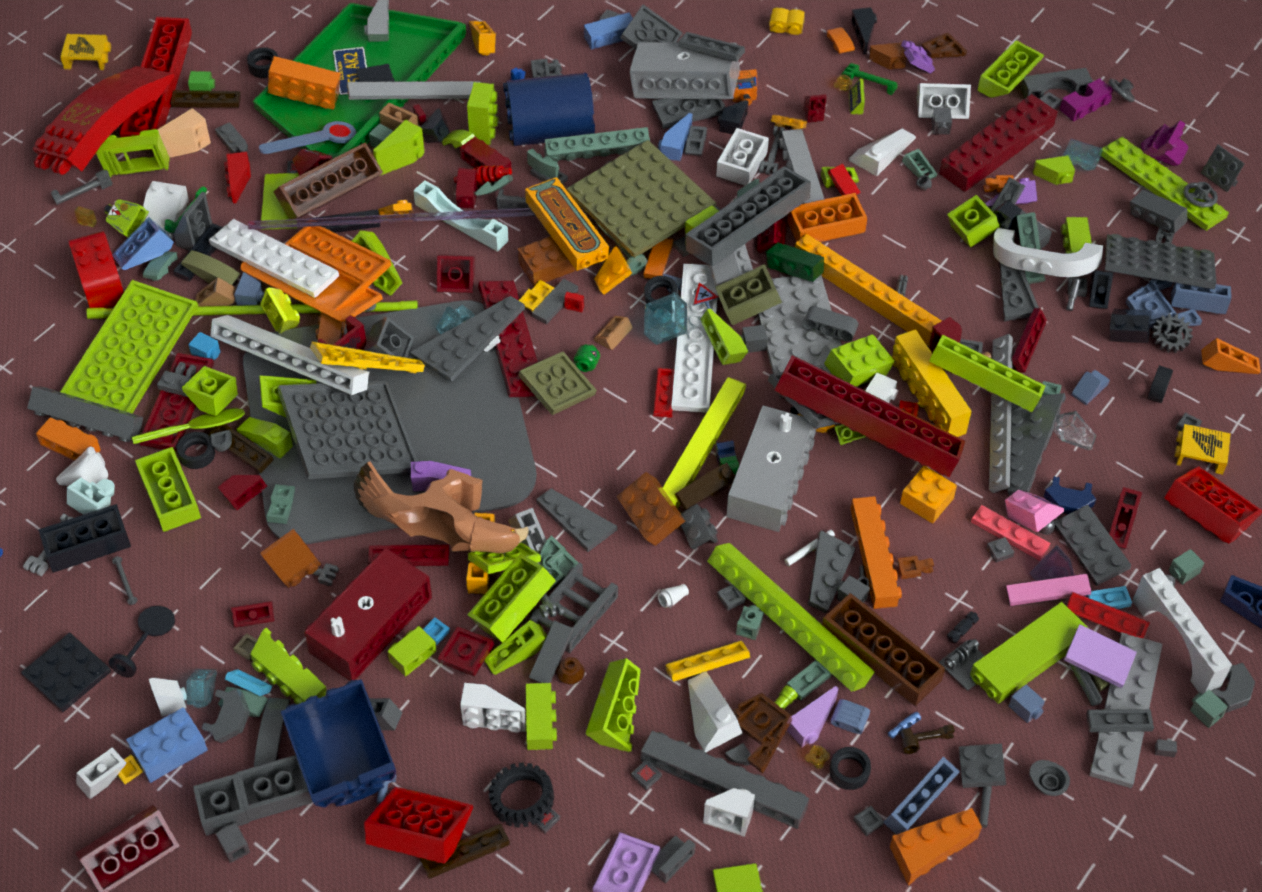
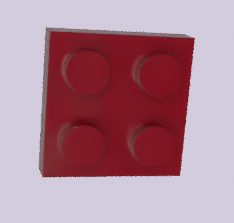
M457 627L437 658L438 662L475 677L494 646V641Z

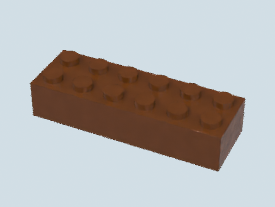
M365 142L279 186L273 193L292 223L379 177L383 171Z
M852 593L845 597L823 618L822 625L867 664L878 677L915 707L942 681L945 668Z

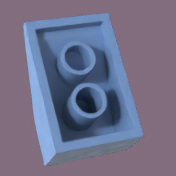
M148 217L112 256L123 270H127L162 256L171 249L174 241L162 227Z

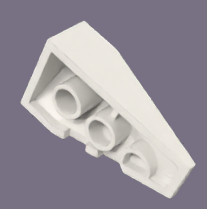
M900 129L859 148L849 158V161L878 176L916 139V136L904 129Z
M705 671L689 679L688 687L694 731L703 751L708 752L742 734L737 718L708 673Z

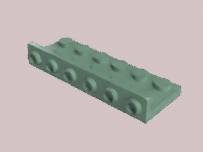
M648 127L545 139L544 157L549 156L553 161L558 162L559 160L572 161L576 158L589 159L599 155L605 157L616 153L622 155L643 142L650 141Z

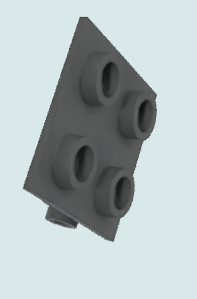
M1217 144L1201 174L1228 192L1231 186L1235 187L1237 185V176L1245 163Z
M976 639L965 641L938 662L967 691L976 685L970 675L973 664L984 657L978 650L979 642Z

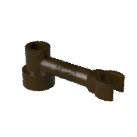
M952 724L945 725L937 730L914 734L910 728L900 731L903 751L905 754L916 753L920 749L918 741L933 738L952 739L954 738L953 733L955 729Z

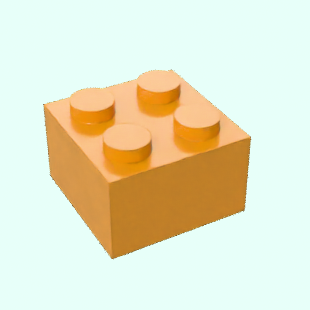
M923 466L904 488L900 504L933 524L954 499L957 485L928 467Z

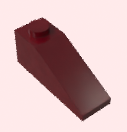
M1126 487L1121 489L1109 532L1117 546L1124 549L1127 548L1142 492Z

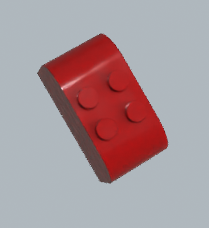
M101 231L68 240L89 307L106 309L115 307L124 291L105 232Z

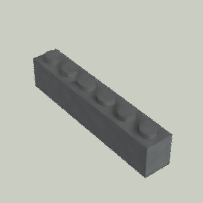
M43 386L32 387L27 408L34 410L36 415L45 416L47 414L55 420H66L72 426L83 425L88 431L96 432V430H99L105 436H119V440L130 442L132 436L140 434L143 422L142 416Z

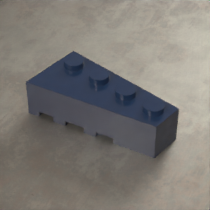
M1231 575L1220 602L1262 629V586Z

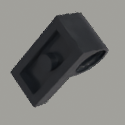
M1005 201L993 213L997 217L1000 228L1015 231L1018 222L1017 215H1020L1022 209L1010 201Z

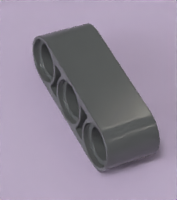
M816 306L809 307L802 322L803 326L810 331L847 342L853 339L859 326L855 318Z

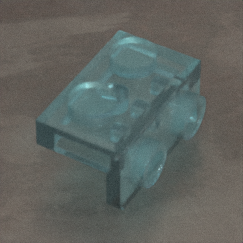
M1070 139L1063 156H1069L1073 165H1080L1085 170H1095L1103 149Z

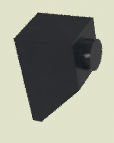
M748 100L724 108L723 113L719 114L717 124H720V132L734 134L736 128L742 129L748 114Z
M437 108L421 125L423 138L426 143H440L450 133L447 120L440 108Z
M1094 270L1092 272L1089 295L1090 307L1108 309L1113 272Z

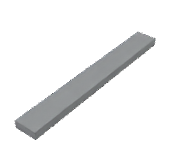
M480 81L348 82L347 89L349 99H469L473 83H480Z

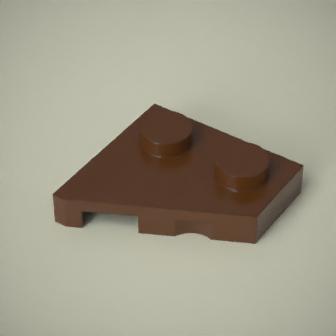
M948 32L921 45L930 58L966 56L967 50Z

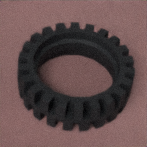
M524 762L519 763V767L511 764L510 770L505 767L502 769L503 774L498 772L496 779H492V786H489L488 793L490 804L495 816L502 823L506 822L508 826H511L513 823L518 828H520V823H522L523 827H528V822L531 821L532 825L537 823V818L541 821L544 819V814L548 815L554 800L553 786L546 771L541 770L539 766L535 765L533 767L532 763H527L525 767ZM530 780L535 781L541 786V798L527 809H509L501 802L502 792L516 781Z

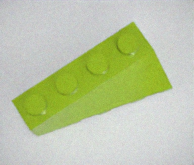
M267 628L263 629L251 652L253 668L259 673L262 671L266 675L267 680L273 685L276 683L286 697L291 696L294 699L295 704L305 702L311 696L324 697L327 691L326 686L308 668L303 670L299 659L294 654L290 657L284 648V644L279 639L275 642L270 636L271 632Z
M627 658L609 663L585 734L600 745L631 752L630 735L634 732L632 716L636 714L634 698L635 695H638L641 669Z

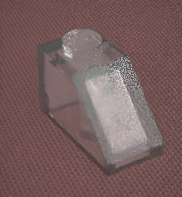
M1077 411L1059 414L1054 423L1053 431L1063 442L1091 450L1097 435Z

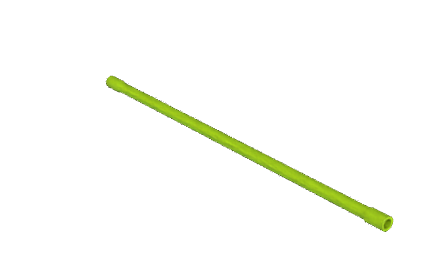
M378 302L374 310L363 312L417 309L418 302ZM290 304L292 309L298 313H321L306 304ZM261 305L198 306L193 316L265 314ZM87 308V318H108L114 308Z

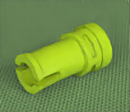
M786 685L774 703L785 710L798 697V694L793 688Z

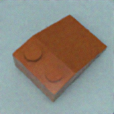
M294 529L260 553L288 588L298 585L302 578L316 572L321 565L314 553Z

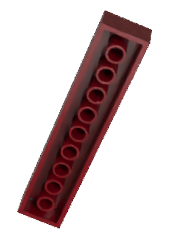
M791 356L775 388V391L779 392L780 395L789 397L798 404L805 405L816 413L823 414L834 422L841 423L850 430L859 432L868 439L875 440L886 448L893 449L904 457L911 458L922 466L935 470L940 475L950 478L961 458L965 440L796 356Z

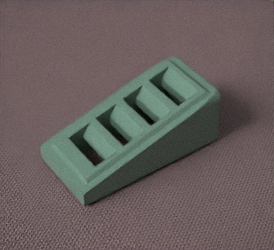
M919 148L905 154L902 159L905 166L918 178L927 172L930 174L928 175L930 179L938 175Z

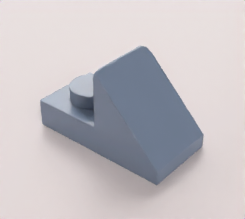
M1096 370L1092 373L1087 371L1071 395L1087 405L1109 384L1110 379Z

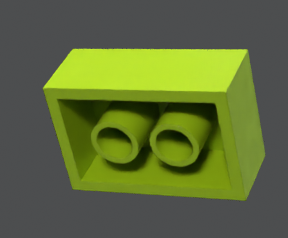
M474 82L467 104L469 132L473 133L478 139L483 140L487 145H490L491 140L495 138V127L498 126L499 117L496 116L498 104H495L497 92L494 91V84Z
M872 334L831 349L824 365L832 375L857 387L872 381L876 373L886 376L895 361Z

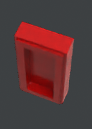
M843 163L827 172L842 196L852 193L859 195L861 193Z

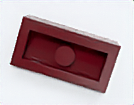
M273 601L231 608L234 628L275 621Z

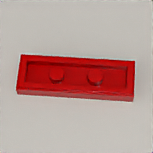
M658 368L653 412L655 417L672 418L675 369Z

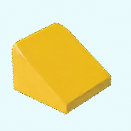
M132 755L123 759L126 765L118 773V777L124 784H127L143 773Z

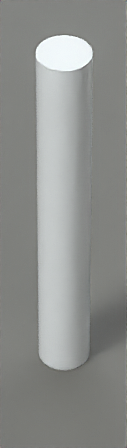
M832 530L826 532L833 537L835 536ZM815 539L784 560L785 564L790 566L816 549L818 540Z

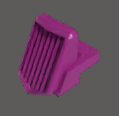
M1179 120L1170 128L1166 124L1162 125L1154 131L1153 135L1141 143V150L1144 154L1172 166H1178L1189 148L1180 139L1185 123Z

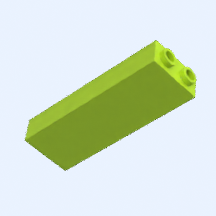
M1061 602L974 663L970 673L971 678L986 691L989 698L994 699L999 704L1066 656L1079 624L1086 628L1088 627Z

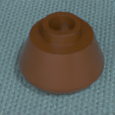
M573 657L565 658L557 667V677L565 684H576L585 675L584 666Z

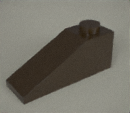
M725 463L676 492L675 496L683 508L687 510L695 504L728 488L733 483L736 475L728 463Z

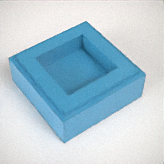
M435 617L423 628L435 641L436 645L450 633V628Z

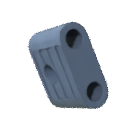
M840 699L830 722L841 729L855 734H862L870 710L864 706Z

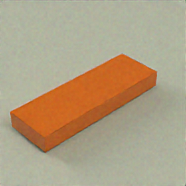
M666 238L652 247L644 271V278L651 279L656 276H663L673 246V239Z

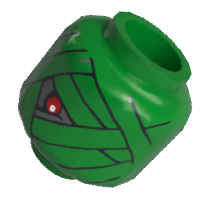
M581 345L574 356V364L582 372L592 371L596 368L600 359V352L594 345Z

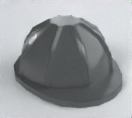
M1039 760L1033 763L1030 768V778L1041 793L1053 797L1062 795L1067 791L1070 785V777L1062 766L1051 761Z

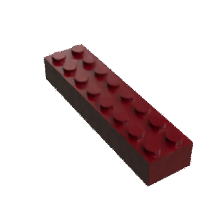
M1033 94L1029 95L943 158L939 174L963 192L968 191L1051 129L1055 124L1058 111Z

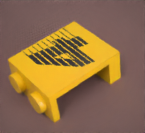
M67 34L61 53L64 69H71L73 60H98L100 70H104L105 63H108V52L111 51V43L108 42L106 35Z
M1184 424L1182 431H1178L1176 442H1179V446H1176L1174 457H1177L1176 465L1180 466L1184 457L1216 464L1215 473L1223 475L1228 464L1231 433Z

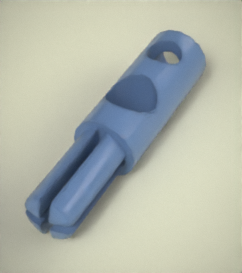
M914 712L901 721L898 726L888 732L889 737L894 738L901 730L909 728L921 720L920 714Z

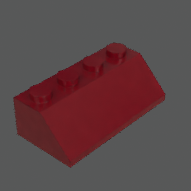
M152 805L79 850L75 855L98 892H109L180 846L160 811Z

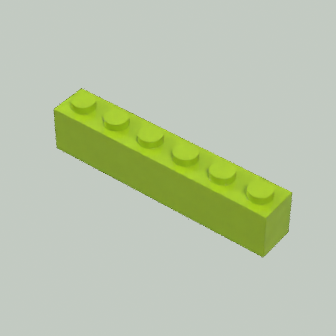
M944 335L941 336L929 360L936 366L942 367L1030 412H1033L1046 387Z

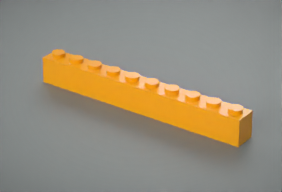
M806 234L795 244L797 249L824 257L822 277L905 331L910 332L916 329L925 344L929 346L932 327L941 322L940 319L810 235Z

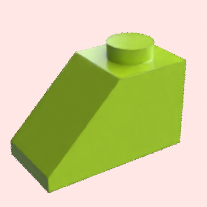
M1069 156L1036 160L1033 169L1035 176L1055 185L1071 183L1075 173Z

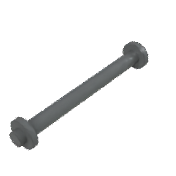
M116 556L112 559V563L116 564L129 598L127 603L135 605L138 600L137 597L133 596L121 565L122 558Z

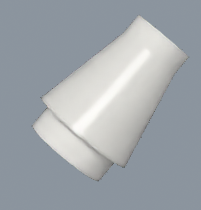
M685 584L662 589L658 594L659 603L664 608L673 607L684 596L689 594L688 588Z

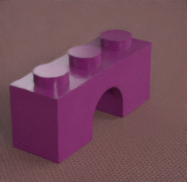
M1099 78L1087 85L1085 96L1073 92L1063 97L1060 111L1074 122L1090 112L1096 111L1101 106L1109 104L1112 100L1114 89Z

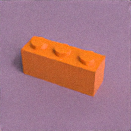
M50 417L36 433L40 445L74 461L88 447H93L95 452L101 451L98 439L94 435L83 433L77 427L68 426L62 420H55Z

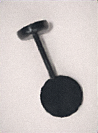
M152 606L145 609L138 618V627L143 632V635L127 656L118 653L110 657L108 663L112 670L123 677H133L137 667L131 658L148 635L161 636L173 628L175 624L173 612L163 606Z

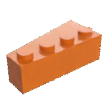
M971 808L892 836L890 849L907 884L910 885L916 878L926 874L931 868L947 860V857L957 853L979 837L982 826Z

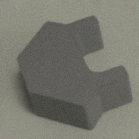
M1243 663L1231 666L1226 676L1228 683L1225 691L1217 689L1212 691L1228 706L1226 713L1247 706L1251 699L1255 681Z
M236 688L230 692L216 690L215 696L224 701L215 724L203 723L202 726L203 730L212 733L215 741L224 743L242 733L250 714L243 692Z

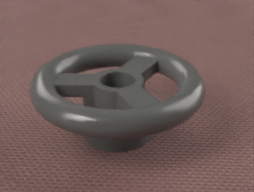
M1113 78L1108 80L1109 85L1120 96L1129 102L1135 101V97L1130 92L1134 85L1128 79L1123 78L1121 82Z
M1206 182L1189 183L1183 189L1186 200L1198 207H1211L1218 200L1216 191ZM1196 188L1194 193H1189V189ZM1194 198L1203 199L1206 202H1200Z

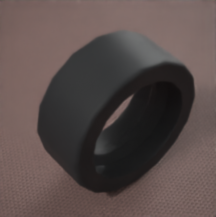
M261 47L251 51L247 56L250 73L258 78L269 77V69L272 62L264 66H259L255 63L260 60L273 61L274 56L278 57L277 52L268 47Z
M656 276L647 281L644 286V297L647 305L656 311H666L674 307L679 300L676 282L667 276ZM659 287H667L672 291L671 295L663 300H656L651 297L652 291Z
M1158 366L1147 399L1162 403L1173 369Z
M191 432L184 435L178 441L177 453L180 462L185 467L200 469L206 467L214 460L215 449L211 444L209 435L203 432ZM202 444L207 446V450L200 456L191 457L185 455V451L192 445Z
M855 747L841 748L831 759L830 777L840 788L856 790L867 783L871 771V761L868 755L861 749ZM844 759H853L862 765L863 772L856 778H849L843 776L838 771V764Z

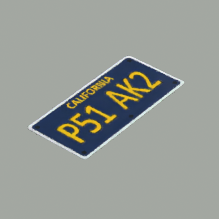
M363 47L333 51L336 72L341 73L339 87L341 95L348 94V82H359L356 69L367 67Z

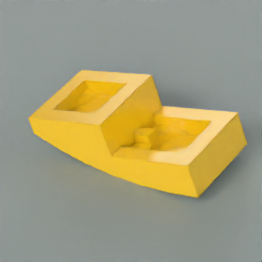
M539 280L532 290L528 289L519 301L524 304L525 308L533 311L549 295L554 287Z

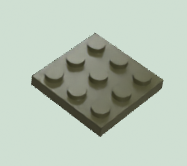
M563 351L521 370L518 375L551 415L594 396L597 392L594 386Z

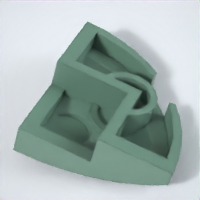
M505 175L497 182H486L475 194L481 196L493 193L513 181V176Z
M552 535L545 542L540 554L542 559L541 565L556 580L550 587V590L558 586L567 577L568 571L572 567L575 568L579 563Z

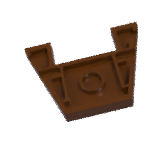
M760 693L740 703L738 708L732 710L737 718L741 730L761 745L747 759L749 764L763 773L787 731L792 717L771 699Z

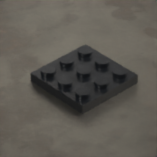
M69 632L25 668L21 674L63 713L111 673V670Z

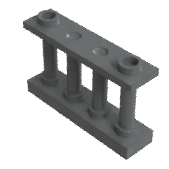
M580 562L575 568L572 567L568 571L567 577L548 597L551 603H554L567 596L587 609L583 616H578L562 606L564 610L563 616L575 623L574 631L565 649L568 653L572 652L618 598L617 585L611 583L607 588L600 587L583 576V564ZM576 582H579L598 594L599 598L595 602H590L571 590ZM540 607L535 609L530 615V620L537 624L541 623L551 629L553 621L548 618L543 619L539 612Z

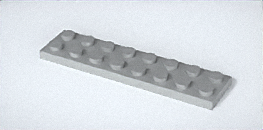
M1122 632L1119 644L1137 653L1124 686L1120 688L1110 683L1104 710L1149 709L1162 643ZM1099 732L1089 776L1132 788L1144 732Z

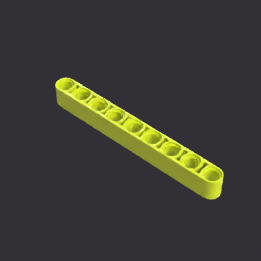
M730 377L726 379L663 486V489L677 509L681 503L675 496V493L691 484L696 478L740 402L746 389L745 383Z

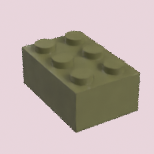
M765 264L715 287L732 326L782 303Z

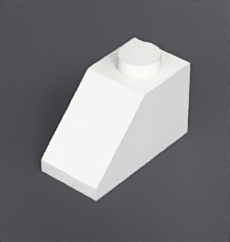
M158 678L149 679L162 717L172 714L183 707L187 708L184 700L188 699L184 687H179L177 681Z
M111 748L77 772L76 784L91 799L109 786L126 765V762Z

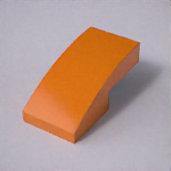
M842 27L827 30V37L833 42V48L839 54L855 50L853 42Z

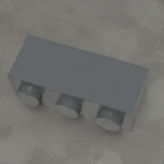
M1146 190L1139 192L1130 201L1131 215L1174 234L1187 222V208Z

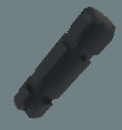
M972 611L969 612L953 628L954 630L947 634L949 641L957 643L979 621L978 614Z

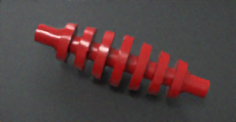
M479 166L473 168L476 169L477 185H484L486 182H497L503 176L512 174L511 168H504L503 166ZM457 176L454 177L455 183H457Z

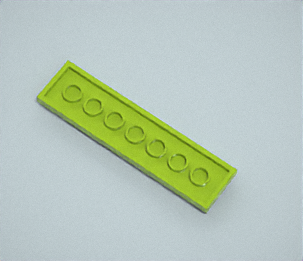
M1121 137L1100 150L1099 155L1149 191L1187 208V218L1205 231L1227 218L1229 212L1217 203L1211 207H1198L1187 201L1184 197L1183 189L1188 183L1158 163L1154 158L1144 154L1141 149L1134 146L1127 139ZM1196 188L1189 189V193H1194ZM1194 198L1197 201L1206 202L1203 199Z

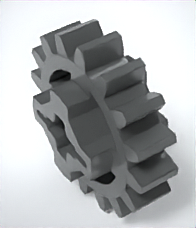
M1168 313L1166 318L1162 315L1159 320H1156L1155 326L1151 330L1154 332L1151 337L1157 339L1154 344H1160V350L1165 347L1167 353L1171 349H1173L1174 353H1177L1178 350L1183 351L1185 346L1188 347L1193 338V335H1191L1193 329L1188 328L1190 322H1183L1185 317L1179 319L1178 314L1172 317Z

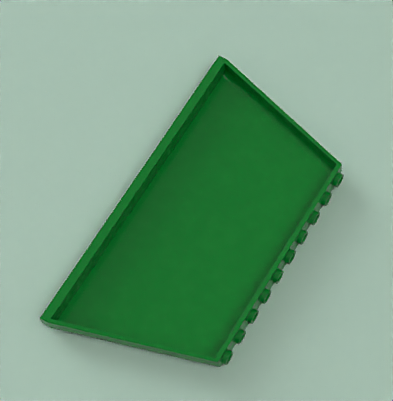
M349 3L293 61L336 72L334 50L363 47L367 67L389 64L395 82H425L464 40L466 24L389 10V41H369L368 35H365V25H368V17L374 7ZM266 86L255 97L253 104L255 110L288 138L323 131L326 124L334 121L346 122L352 125L356 130V135L347 143H336L327 140L300 146L301 149L316 150L331 155L334 159L365 142L366 144L370 142L369 133L381 124L379 113L388 103L401 108L409 99H349L348 94L341 95L339 92L335 108L332 110L269 94L268 86Z

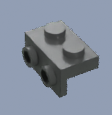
M695 504L681 513L685 519L681 526L692 549H696L709 540L714 543L718 542L716 536L718 532L710 522L711 515L706 508L703 509L698 504Z

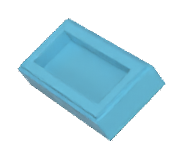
M239 669L228 672L225 680L259 696L270 693L272 689L270 684Z

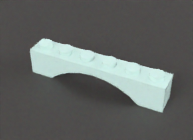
M424 180L414 190L416 206L498 252L508 242V227L495 219H481L466 213L453 204L433 184Z

